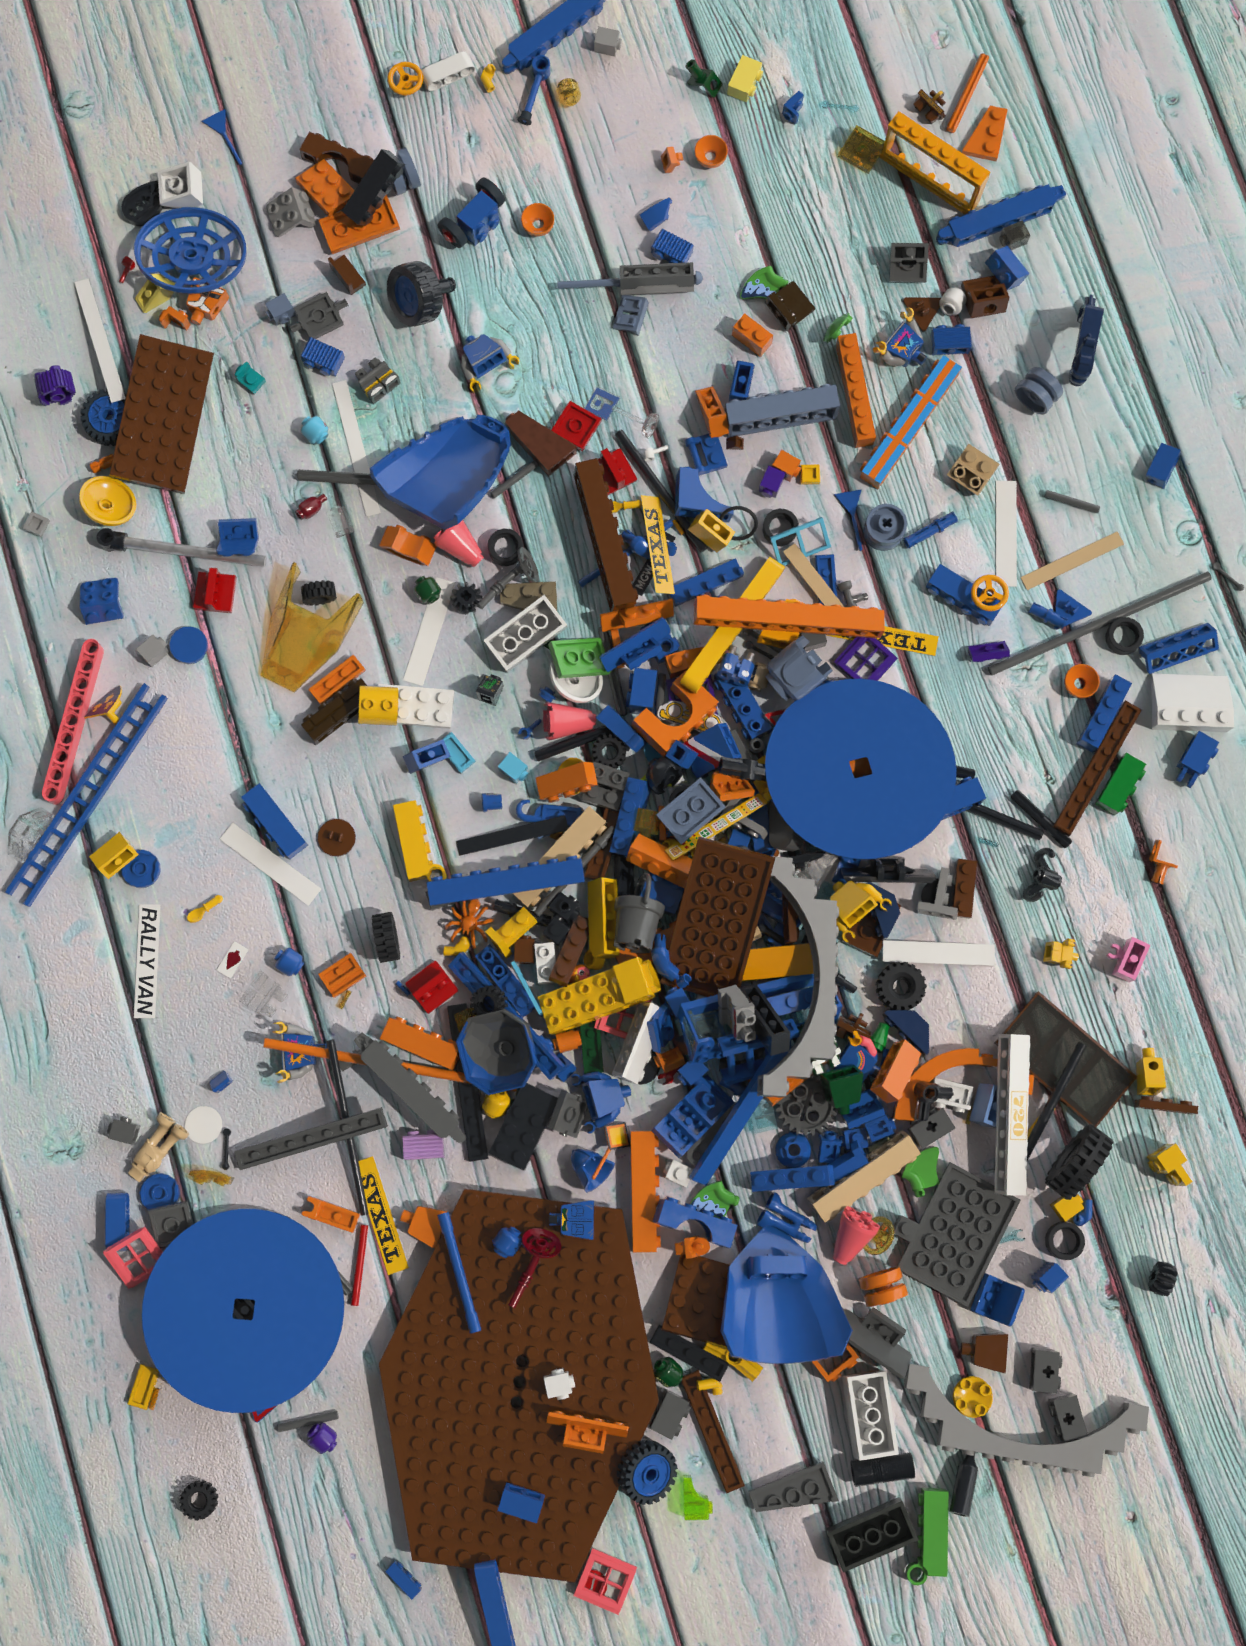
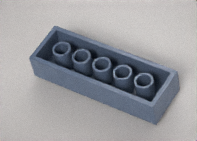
M825 384L820 386V388L812 389L811 387H806L796 392L789 390L778 395L771 393L760 398L753 396L742 401L737 399L725 403L729 429L727 438L836 420L840 408L836 385Z

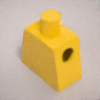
M1143 1048V1058L1136 1063V1076H1138L1136 1078L1137 1095H1158L1166 1088L1163 1059L1155 1057L1154 1048Z

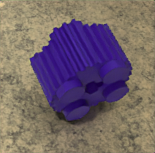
M53 365L49 368V371L46 370L45 372L34 374L37 395L42 405L47 406L50 403L57 402L60 405H65L72 402V397L75 395L76 390L71 372L61 369L59 365Z

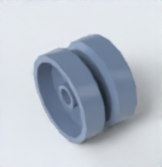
M406 147L396 152V157L406 164L402 175L393 183V190L397 196L406 193L405 181L412 190L421 186L417 170Z
M1040 367L1031 368L1025 375V379L1021 380L1014 390L1017 398L1026 408L1040 415L1046 414L1052 408L1053 403L1057 402L1063 395V388L1060 382L1051 373Z
M881 504L873 508L866 518L863 529L864 538L869 546L880 551H888L897 547L907 529L906 515L900 508L892 504Z

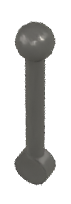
M1216 562L1212 565V569L1218 570L1237 587L1238 591L1244 590V585L1239 584L1221 569L1219 563Z

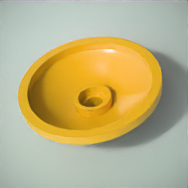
M93 477L83 484L79 493V503L84 513L90 519L102 525H122L133 517L136 510V499L132 490L125 483L113 477Z

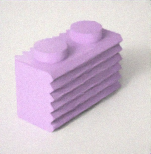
M433 1130L427 1131V1135H419V1131L407 1132V1136H403L404 1160L445 1158L444 1138H440Z

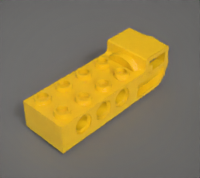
M636 957L612 966V969L570 984L567 987L538 996L549 1034L555 1035L654 998V993L661 991V987L649 959L643 961L641 958Z

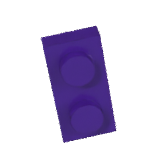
M1005 641L968 646V654L972 662H983L991 659L999 660L1010 657V650Z

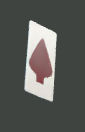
M234 942L217 971L232 978L248 949Z

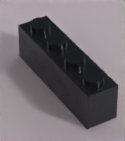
M381 149L342 212L357 225L366 226L373 219L376 209H379L383 204L386 194L392 190L395 180L402 175L406 164L389 150Z
M753 984L739 988L749 1003L752 1002L754 1004L756 1016L755 1032L770 1056L789 1051L790 1031L758 985Z

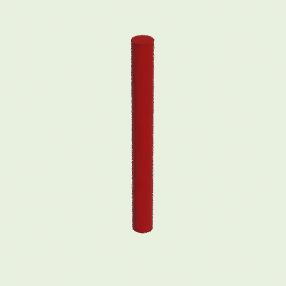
M369 1225L360 1226L351 1306H359Z

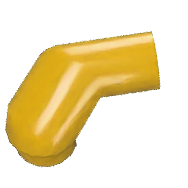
M488 64L480 76L488 93L495 89L491 81L496 71L493 64Z
M463 936L455 946H444V956H457L460 952L465 953L470 947L469 938Z
M713 1378L696 1381L698 1391L712 1389L713 1395H721L723 1393L722 1383Z

